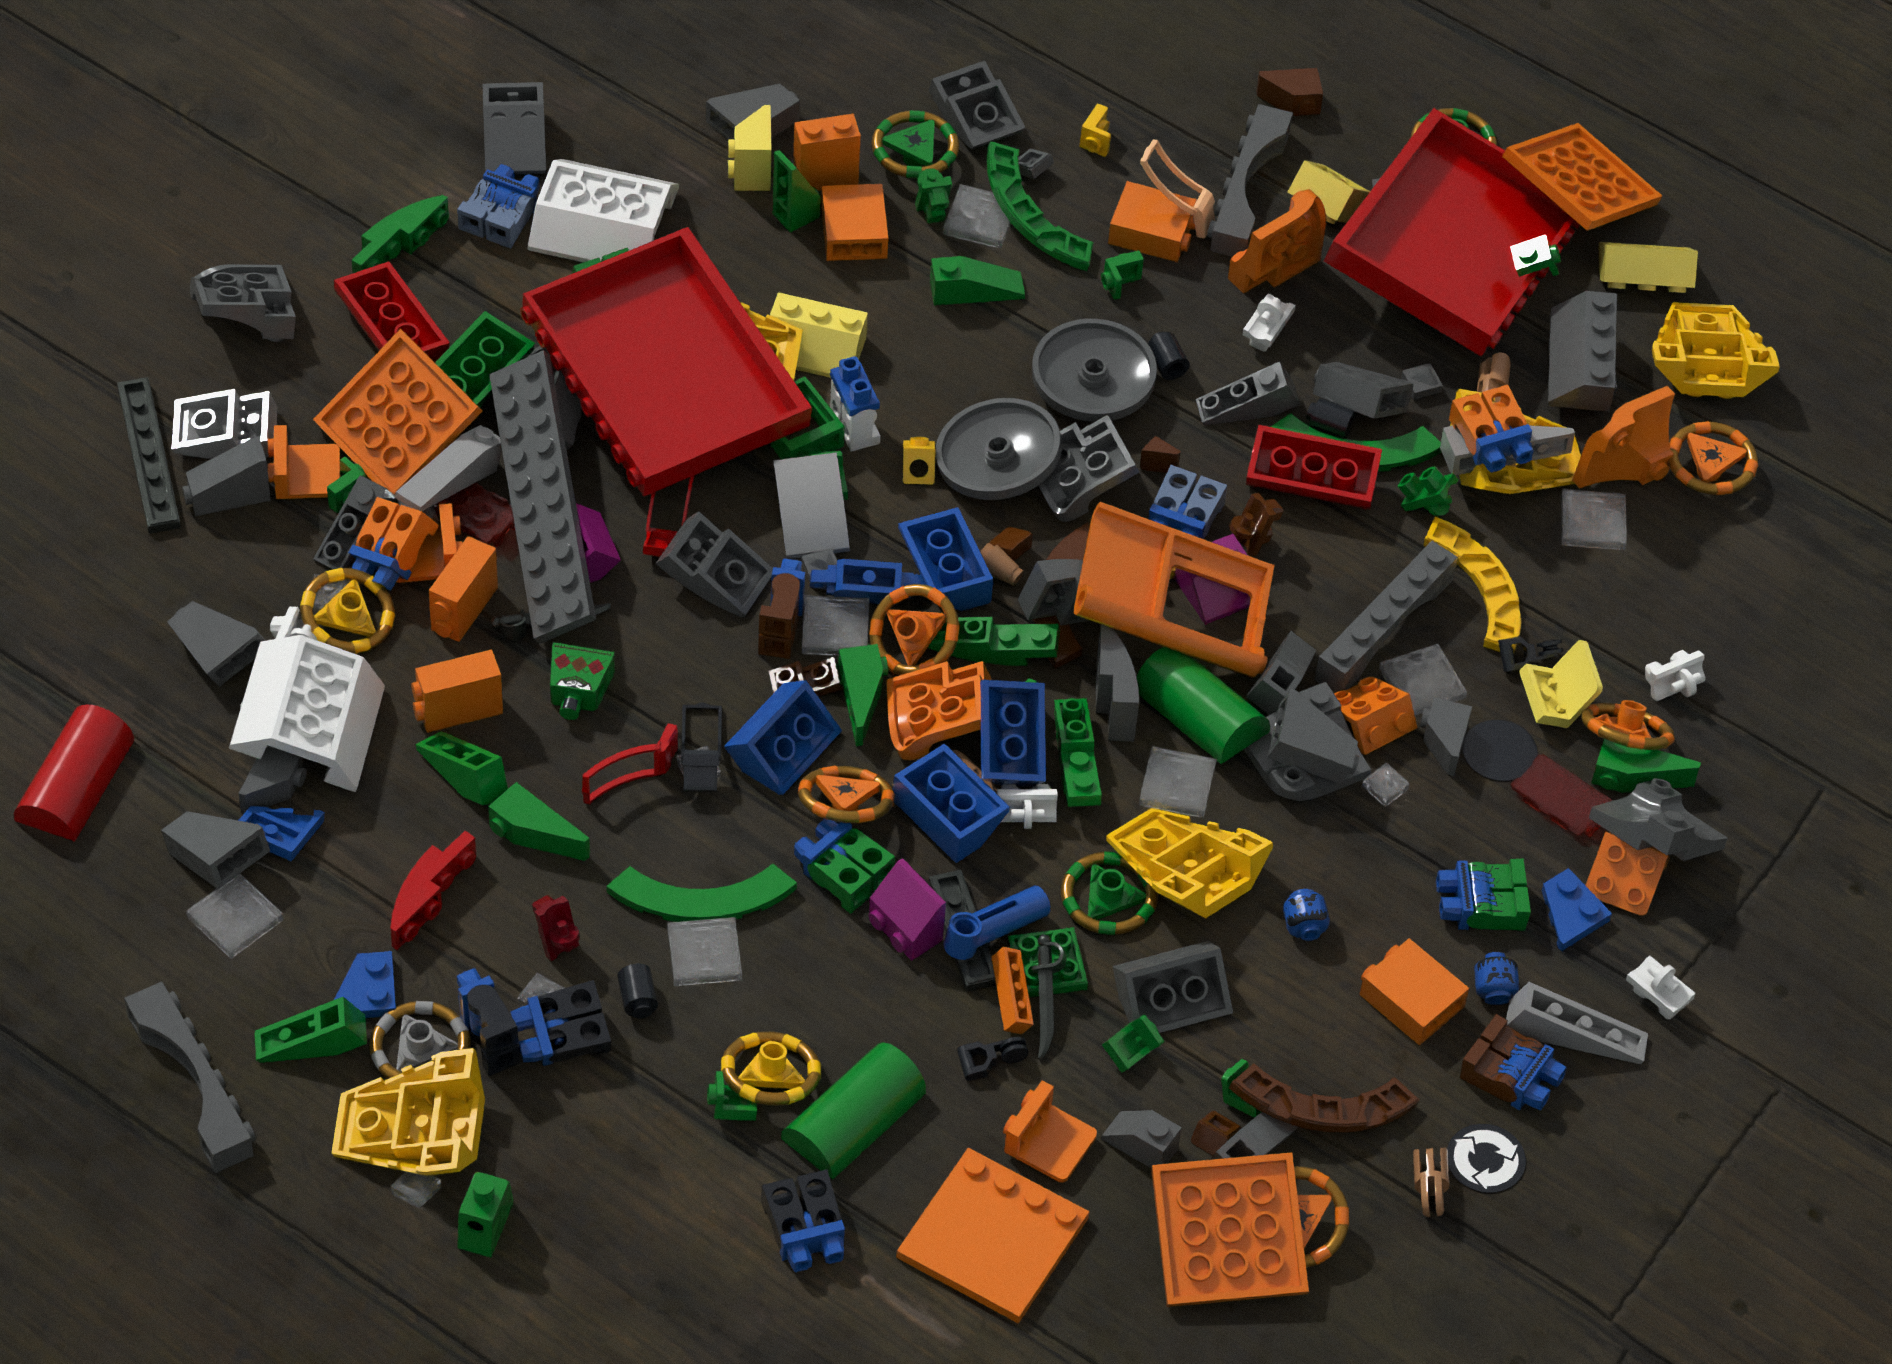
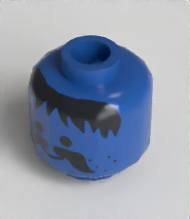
M1299 889L1294 891L1285 901L1283 913L1290 935L1305 941H1312L1320 937L1329 927V913L1326 901L1321 894L1311 889Z
M1488 953L1485 955V959L1480 960L1475 965L1476 994L1485 999L1487 1004L1502 1005L1509 1003V1000L1519 991L1518 965L1514 960L1505 957L1504 953Z

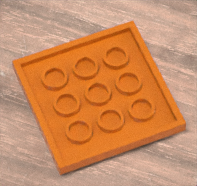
M1579 123L1509 146L1502 156L1587 231L1656 206L1662 198V195Z
M400 329L313 420L354 463L359 464L363 468L365 474L373 482L387 488L395 495L397 490L446 449L483 410Z
M968 1147L898 1248L896 1258L1019 1324L1089 1219V1211Z
M1292 1152L1152 1165L1167 1307L1309 1293Z

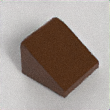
M1155 436L1141 451L1140 469L1167 473L1170 465L1179 467L1181 451Z
M1008 526L988 543L993 546L999 545L1015 561L1032 547L1033 534L1026 530Z
M1211 1111L1198 1121L1191 1137V1143L1213 1156L1242 1127L1218 1112Z

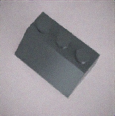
M1209 941L1112 966L1119 1000L1129 1023L1142 1015H1146L1156 1025L1159 1033L1233 1013L1221 948Z

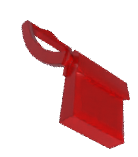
M695 475L690 477L682 525L687 519ZM654 492L651 493L645 530L647 537L643 545V554L660 557L678 531L650 528L656 494Z
M668 723L657 744L642 745L616 753L585 772L582 776L583 803L590 804L607 791L624 783L666 774L671 767V760L678 749L677 725ZM654 752V769L641 770L618 777L590 794L589 779L602 769L630 756Z

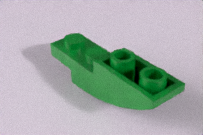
M440 195L410 204L373 225L361 236L362 250L351 260L352 273L388 262L390 259L396 258L401 249L412 254L419 246L425 245L429 237L438 228H442L449 219L448 197Z
M958 617L960 628L958 642L951 655L953 657L975 662L983 661L984 663L1027 666L1028 658L1057 657L1060 637L1058 624L995 625L993 617ZM947 620L928 646L929 649L939 652L943 647Z
M1087 698L1054 700L1063 793L1066 794L1068 807L1101 805L1102 795L1094 755V737Z

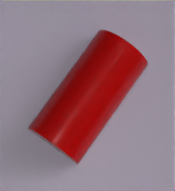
M389 261L334 280L335 292L379 351L400 329L434 362L449 349L450 342Z
M1258 425L1246 477V485L1370 510L1382 449Z
M95 705L78 706L17 805L13 814L14 821L76 841L134 742L132 730L126 722L105 708Z

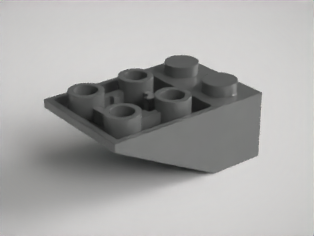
M543 82L482 84L485 172L487 169L495 171L500 164L511 167L514 170V174H545Z

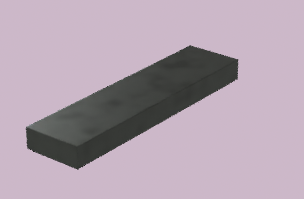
M962 870L929 876V886L946 902L945 932H947L951 916L955 913L976 912ZM988 944L978 947L975 955L970 959L960 960L955 958L966 992L996 986L992 956Z

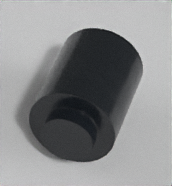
M1158 332L1154 334L1148 345L1153 351L1156 366L1161 376L1166 380H1174L1184 375L1190 367V362L1175 335L1171 332Z
M1319 398L1317 403L1312 402L1310 404L1306 420L1310 421V427L1318 431L1346 439L1352 428L1356 411Z
M640 963L623 967L618 972L617 978L624 1011L627 1015L637 1019L646 1018L658 1007L651 969L649 966Z

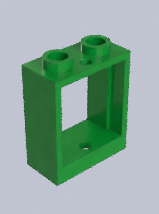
M806 376L794 381L811 405V417L819 427L789 441L786 437H782L769 443L782 460L811 456L812 454L824 451L833 452L844 447L845 426Z

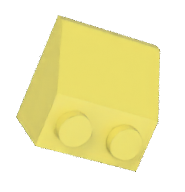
M771 105L762 106L735 126L734 139H728V158H734V160H728V178H734V191H770Z
M1304 160L1288 190V193L1291 195L1298 191L1312 190L1321 199L1325 208L1326 221L1331 224H1335L1336 221L1347 223L1370 193L1369 190L1331 168Z

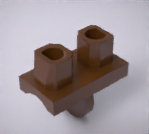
M1259 493L1251 494L1242 515L1233 517L1229 525L1230 530L1238 542H1241L1246 547L1249 556L1257 555L1262 544L1270 541L1273 535L1271 525L1273 521L1281 518L1284 512L1283 508L1275 499L1265 501Z

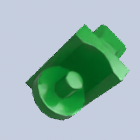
M928 168L923 170L917 179L919 190L915 201L916 211H924L927 223L944 221L946 217L944 209L949 206L948 198L952 188L951 176L943 178L938 170Z
M1436 466L1427 468L1419 478L1414 472L1406 474L1398 484V488L1405 495L1401 507L1405 512L1424 507L1433 516H1443L1448 513L1452 503V498L1448 495L1449 487L1456 484L1459 479L1454 473L1443 476Z

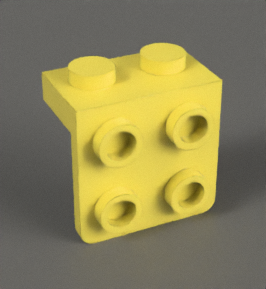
M1578 640L1553 668L1525 664L1519 671L1535 721L1540 724L1568 728L1582 714L1583 710L1601 694L1603 689L1587 641Z

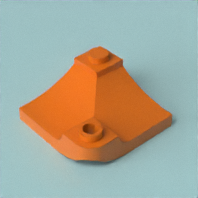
M1310 189L1295 193L1290 200L1289 211L1252 232L1248 249L1237 252L1230 259L1228 280L1243 294L1266 280L1275 288L1321 260L1326 229V213L1321 199Z
M1668 386L1625 403L1615 411L1611 421L1602 430L1596 431L1589 437L1572 479L1579 489L1588 485L1614 480L1639 481L1644 485L1653 480H1661L1667 475L1670 470L1668 461L1674 455L1670 450L1669 418L1675 393Z
M948 661L887 679L890 735L901 759H919L929 754L930 747L937 742L981 730L980 681L992 680L983 661L954 670L951 669Z

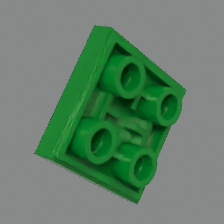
M1074 927L1008 936V948L1021 950L1029 998L1039 996L1038 973L1032 972V967L1038 966V947H1040L1038 945V938L1041 935H1048L1051 938V942L1060 944L1067 958L1064 968L1059 972L1052 973L1053 994L1087 990L1088 982ZM1051 949L1052 963H1055L1060 957V952Z

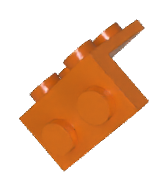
M274 425V438L268 439V457H274V463H268V480L275 484L276 499L328 497L327 486L340 478L339 446L337 444L288 445L287 425Z
M452 503L439 504V527L434 536L427 534L418 551L416 563L409 569L412 572L409 579L398 578L396 582L436 580L462 545V541L455 540V535H461L459 516H453Z
M1364 678L1357 685L1334 693L1342 705L1341 711L1345 721L1351 723L1354 738L1358 741L1357 746L1364 755L1418 728L1410 694L1378 678Z
M1605 832L1585 886L1601 902L1639 916H1644L1649 910L1662 872L1666 869L1670 857L1653 846L1636 850L1614 834Z
M1042 1080L1035 1091L1030 1089L1021 1103L1022 1109L1018 1115L1012 1114L1007 1120L1003 1129V1133L1006 1134L1004 1152L1050 1178L1063 1183L1069 1179L1096 1140L1097 1130L1053 1106L1054 1086Z

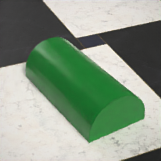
M484 311L435 363L481 407L492 395L489 374L527 358L534 351L535 342Z
M1162 647L1145 661L1137 674L1139 696L1220 764L1270 732V722L1264 715L1191 656Z
M878 1043L782 1131L781 1139L820 1171L827 1169L830 1179L833 1180L926 1094L924 1078L913 1061L900 1049L889 1043Z

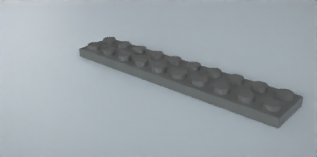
M544 350L489 374L533 637L540 644L596 620L550 355Z

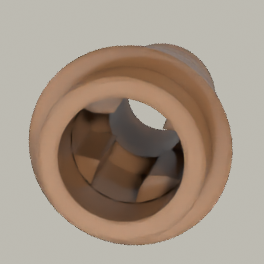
M987 543L980 553L992 577L1015 586L1022 577L1024 570L1019 568L999 545L993 546Z

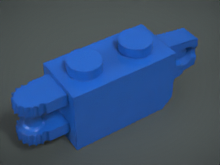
M841 559L837 560L836 565H828L827 570H812L810 573V588L825 589L826 595L833 596V601L879 604L890 592L902 586L911 584L925 585L921 574L914 575V573L902 572V563ZM910 596L907 599L910 600L912 598L914 600L921 596Z

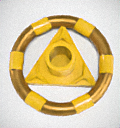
M337 568L325 571L315 577L303 592L300 604L302 621L304 625L308 624L311 626V632L320 642L354 654L370 651L381 644L393 628L395 609L388 590L378 583H373L374 576L357 569ZM351 580L313 616L312 610L315 597L323 586L338 581ZM358 582L374 593L381 602L383 612L380 627L377 631L374 628ZM318 624L369 638L352 642L340 641L332 638Z
M754 1032L739 1037L728 1046L721 1059V1071H723V1077L728 1086L740 1097L758 1104L778 1106L789 1105L803 1100L816 1089L821 1079V1063L815 1052L802 1040L784 1033ZM761 1045L759 1053L744 1071L737 1076L735 1073V1058L744 1050ZM787 1049L798 1053L806 1061L808 1073L806 1081L787 1059ZM754 1087L786 1088L790 1090L780 1093H771L761 1091Z

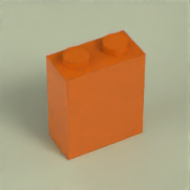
M854 114L794 122L793 165L809 184L818 191H822V186L858 185L861 135Z
M1127 181L1110 222L1108 244L1133 251L1139 250L1141 253L1178 262L1181 252L1188 251L1192 236L1189 232L1190 229L1196 230L1193 215L1171 202L1159 189ZM1173 193L1192 207L1197 199Z
M883 185L822 186L821 211L826 261L887 259L888 230Z
M467 536L429 589L431 630L435 631L439 636L449 637L460 642L498 589L495 547Z
M492 649L415 668L416 682L411 683L413 696L416 701L413 702V710L417 722L423 721L427 733L503 714L501 673Z
M1410 938L1400 946L1394 945L1391 947L1378 965H1370L1361 976L1360 996L1419 1046L1465 1007L1469 987Z

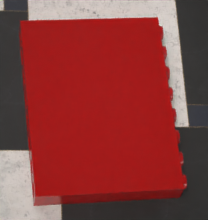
M1433 108L1335 237L1323 261L1482 357L1488 347L1492 349L1496 347L1503 335L1500 330H1508L1515 318V315L1512 313H1520L1528 299L1525 297V294L1531 297L1540 282L1537 280V277L1543 280L1549 270V267L1519 277L1515 268L1511 246L1546 235L1550 245L1556 244L1559 253H1561L1564 247L1560 244L1562 243L1566 246L1575 233L1572 227L1578 229L1580 224L1502 157L1505 152L1504 149Z
M689 227L523 293V307L520 308L523 321L526 325L532 326L538 344L541 348L547 349L554 368L557 371L561 370L569 391L572 394L576 393L580 399L584 414L587 417H592L596 424L598 435L602 440H607L611 446V452L615 461L618 464L622 463L626 469L629 482L633 487L637 486L643 496H647L810 426L811 405Z

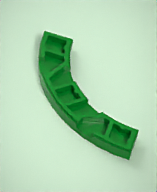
M990 141L987 151L988 178L994 197L1008 220L1026 239L1043 252L1072 267L1087 271L1090 265L1094 242L1076 236L1059 225L1055 227L1043 217L1044 213L1034 203L1032 198L1026 195L1022 187L1018 159L1019 149Z
M1293 414L1287 415L1270 426L1382 449L1378 472L1391 471L1392 467L1407 464L1409 467L1417 465L1442 453L1440 449L1441 441L1424 426L1399 437L1378 441H1356L1331 436L1308 426Z
M774 864L742 882L710 889H688L667 885L653 880L629 866L606 886V892L636 911L641 913L646 911L663 916V919L667 921L696 924L720 923L740 919L744 914L770 908L797 890V882Z

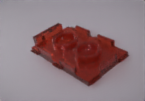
M477 483L433 505L440 519L439 504L452 503L453 516H459L461 531L488 545L493 541L495 547L500 546L503 543L505 534L510 529L515 530L512 506L508 504V500L494 492L483 489V486Z
M1544 754L1538 755L1532 761L1531 767L1520 778H1516L1510 784L1512 786L1511 789L1523 796V801L1537 811H1542L1546 815L1550 814V819L1565 830L1569 827V830L1576 835H1582L1585 831V835L1591 837L1600 828V825L1589 819L1592 806L1611 802L1612 799L1582 781L1580 777L1569 772Z

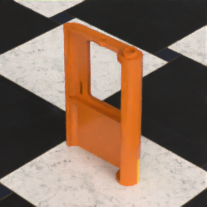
M1099 502L1090 523L1074 605V614L1241 675L1254 678L1257 674L1263 673L1267 664V656L1264 655V649L1260 645L1274 565ZM1172 567L1249 595L1250 605L1241 647L1169 622L1164 618L1163 612Z

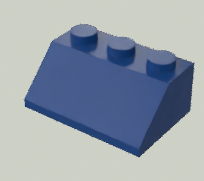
M958 507L898 523L901 535L925 585L932 586L941 591L949 598L954 608L960 611L991 603L993 577Z
M806 680L783 683L726 743L724 748L742 772L777 794L783 795L842 732V729Z
M981 680V779L1000 786L1003 784H1015L1017 787H1033L1036 784L1046 782L1045 683Z
M945 743L894 775L892 789L895 793L894 803L955 863L982 847L1010 810V806Z

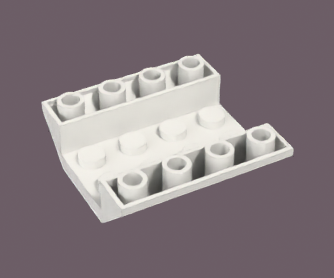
M565 159L553 160L535 205L528 250L580 262H586L598 257L601 261L604 255L627 247L629 250L654 241V236L665 208L671 210L679 184Z
M303 635L261 641L229 749L261 759L267 745L328 766L324 782L356 792L385 685L365 658L360 655Z

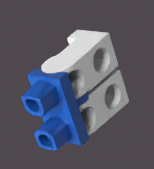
M853 356L839 361V367L830 369V376L832 378L830 408L845 426L844 439L850 451L880 444V434L874 422L877 419L876 410L879 409L880 402L858 358Z

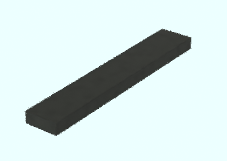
M149 378L117 382L148 532L151 534L181 528Z

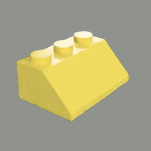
M1599 242L1600 280L1608 282V288L1626 289V283L1638 284V290L1656 291V285L1668 286L1669 292L1686 293L1687 287L1695 288L1698 251L1694 249Z
M783 293L777 294L770 315L803 330L796 370L831 378L830 369L839 367L840 360L853 356L859 360L867 337V312Z

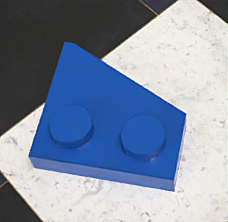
M250 806L238 821L259 824L263 828L270 852L292 861L323 824L325 812L314 810V816L295 815L292 808L270 809L268 807Z
M1569 868L1543 883L1542 894L1545 904L1550 910L1548 915L1551 926L1555 927L1558 937L1557 946L1560 951L1565 950L1611 920L1612 913Z
M392 951L357 954L334 1000L345 997L365 1014V1018L382 1017L388 1011L396 1009Z

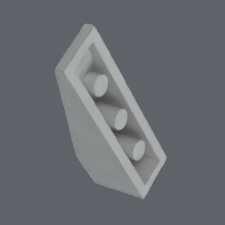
M481 425L462 434L397 490L395 498L413 509L424 511L497 471L502 453L500 437L494 434L492 430Z
M1452 425L1444 427L1440 449L1450 473L1455 475L1470 473L1476 464L1473 460V454L1470 453L1466 446L1465 439L1458 428L1454 429ZM1529 425L1532 429L1530 441L1533 448L1532 460L1571 453L1575 436L1573 428ZM1512 455L1505 457V466L1517 464Z
M1528 982L1509 1000L1506 1020H1508L1507 1026L1525 1037L1536 1039L1539 1042L1636 1064L1644 1062L1648 1033L1531 982Z

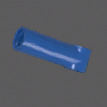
M1034 885L974 913H955L949 920L944 940L946 953L956 959H970L975 955L978 947L1048 916L1050 913V902L1042 888Z

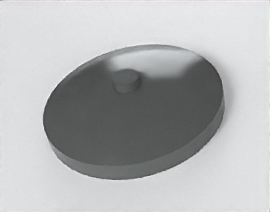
M1079 319L1064 323L1048 332L1040 340L1034 351L1032 379L1038 394L1054 410L1074 419L1095 422L1106 415L1109 416L1111 421L1128 416L1147 402L1155 386L1157 366L1150 346L1135 331L1113 321Z
M996 398L976 403L956 414L939 434L935 454L940 474L951 488L968 497L983 500H999L1026 493L1045 481L1054 471L1060 460L1062 441L1055 419L1041 406L1022 399Z

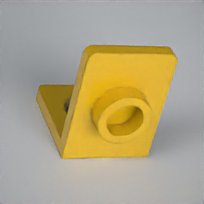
M911 437L910 440H904L903 483L934 484L935 441H929V438ZM921 459L927 463L928 472L924 476L916 477L911 474L909 468L914 460Z

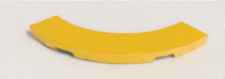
M1434 517L1423 546L1426 547L1431 541H1434L1458 557L1457 565L1474 581L1486 606L1488 628L1483 647L1500 652L1498 640L1518 637L1520 635L1519 597L1515 585L1503 564L1488 547H1482L1470 537V533L1462 528ZM1512 644L1513 653H1515L1517 644Z

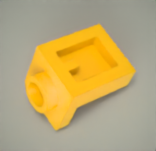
M1097 103L1082 125L1079 147L1106 157L1109 153L1111 134L1107 132L1110 124L1107 121L1108 107Z

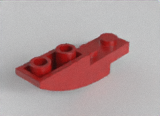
M464 831L443 852L432 845L411 869L396 898L392 912L390 930L392 947L398 950L405 942L412 941L417 935L419 928L439 914L442 908L441 891L447 890L454 878L463 869H468L476 859L475 837L467 831Z

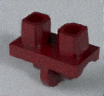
M546 895L533 902L532 908L536 916L540 939L542 940L545 956L550 961L555 960L561 952H570L572 949L580 946V932L577 926L574 925L569 901L564 896L554 900L549 895Z

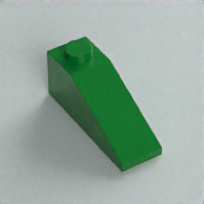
M780 150L774 152L773 215L791 233L820 217L821 196L818 190L809 184L790 160Z
M964 256L931 258L930 286L934 306L1025 299L1022 276L1019 271Z
M878 644L839 649L838 667L856 746H862L882 692L883 676L888 675L886 656L880 657Z
M443 731L415 744L416 750L462 797L480 805H488L508 790L502 757Z
M1604 739L1591 783L1607 790H1615L1622 793L1633 792L1637 784L1652 781L1655 778L1666 780L1671 784L1672 788L1694 787L1701 762L1660 750L1630 748Z
M517 782L488 806L489 826L499 837L504 836L516 845L583 861L590 857V838Z
M345 997L335 999L255 1031L256 1060L259 1063L334 1056L367 1044L365 1014Z

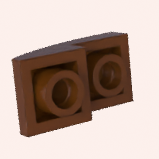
M834 657L803 667L800 661L769 671L773 693L783 683L804 680L809 683L817 696L843 690L838 663Z

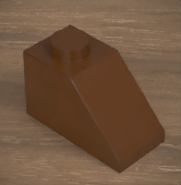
M1317 68L1259 71L1256 89L1258 97L1280 110L1293 112V116L1320 114L1323 90Z

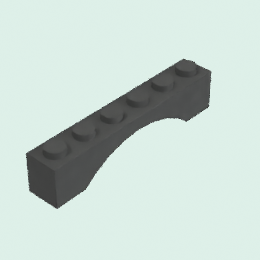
M1258 104L1255 115H1249L1245 132H1248L1247 136H1241L1238 146V153H1241L1240 157L1234 156L1230 170V174H1233L1232 178H1226L1222 195H1225V198H1219L1216 206L1215 216L1218 217L1217 221L1211 220L1207 238L1212 239L1210 251L1233 257L1237 252L1248 249L1252 232H1254L1256 218L1249 207L1245 188L1251 177L1260 167L1271 159L1283 154L1290 135L1293 112Z
M1431 541L1319 656L1315 680L1320 684L1326 682L1334 693L1349 689L1360 678L1368 663L1394 629L1420 605L1435 600L1453 581L1458 557L1434 541Z
M161 981L125 997L127 1017L141 1042L156 1047L172 1056L187 1069L195 1080L203 1098L202 1115L198 1125L200 1147L214 1172L217 1173L253 1157L252 1142L256 1140L254 1131L248 1121L244 1123L239 1117L241 1111L233 1095L227 1096L224 1091L226 1084L219 1069L212 1070L209 1064L211 1058L204 1043L198 1044L195 1040L196 1031L190 1018L186 1017L183 1019L179 1012L182 1008L175 992L169 993Z

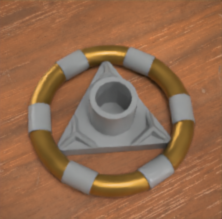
M431 1001L409 1002L388 1011L374 1026L370 1038L371 1058L378 1071L387 1079L401 1074V1068L409 1065L415 1068L432 1061L431 1056L440 1052L471 1048L469 1030L461 1017L452 1009ZM409 1015H435L444 1019L452 1027L458 1038V1043L435 1031L427 1021L416 1020ZM402 1018L397 1069H395L383 1052L382 1044L384 1035L396 1021Z

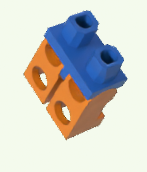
M1509 385L1483 391L1481 397L1479 393L1452 400L1449 421L1454 429H1459L1465 439L1468 450L1473 454V460L1476 465L1484 464L1489 472L1492 473L1504 468L1506 464L1505 457L1511 455L1518 464H1524L1532 460L1533 448L1530 443L1532 429L1527 424ZM1501 397L1499 402L1492 403L1493 398ZM1472 405L1471 410H1463L1465 406Z
M377 497L357 537L356 545H352L348 552L356 558L352 569L366 572L371 576L377 570L372 582L384 586L391 592L398 578L409 579L412 573L409 569L416 563L418 551L427 534L434 536L439 525L422 511L404 505L400 506L398 503Z

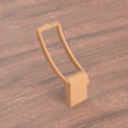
M1152 140L1150 145L1146 147L1140 164L1154 185L1171 202L1193 215L1196 237L1205 239L1211 220L1215 221L1213 209L1215 200L1213 194L1186 176L1170 160L1159 141ZM1154 149L1167 167L1180 180L1200 193L1193 207L1175 196L1153 172L1147 161Z

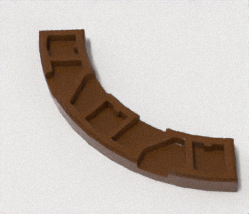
M1089 522L1066 536L1052 550L1046 560H1083L1090 528ZM1056 615L1033 619L1035 624L1059 625L1060 637L1057 657L1047 658L1055 669L1082 656V647L1075 639L1069 624L1061 626Z
M1252 1064L1233 1080L1229 1086V1089L1241 1099L1275 1119L1294 1126L1323 1132L1344 1133L1377 1128L1404 1116L1415 1108L1420 1101L1395 1077L1386 1084L1374 1090L1361 1093L1360 1096L1341 1099V1096L1317 1094L1308 1096L1292 1091L1291 1086L1276 1080L1256 1064Z

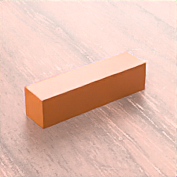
M1002 947L992 956V963L1003 1027L1006 1032L1023 1034L1034 1023L1021 950Z

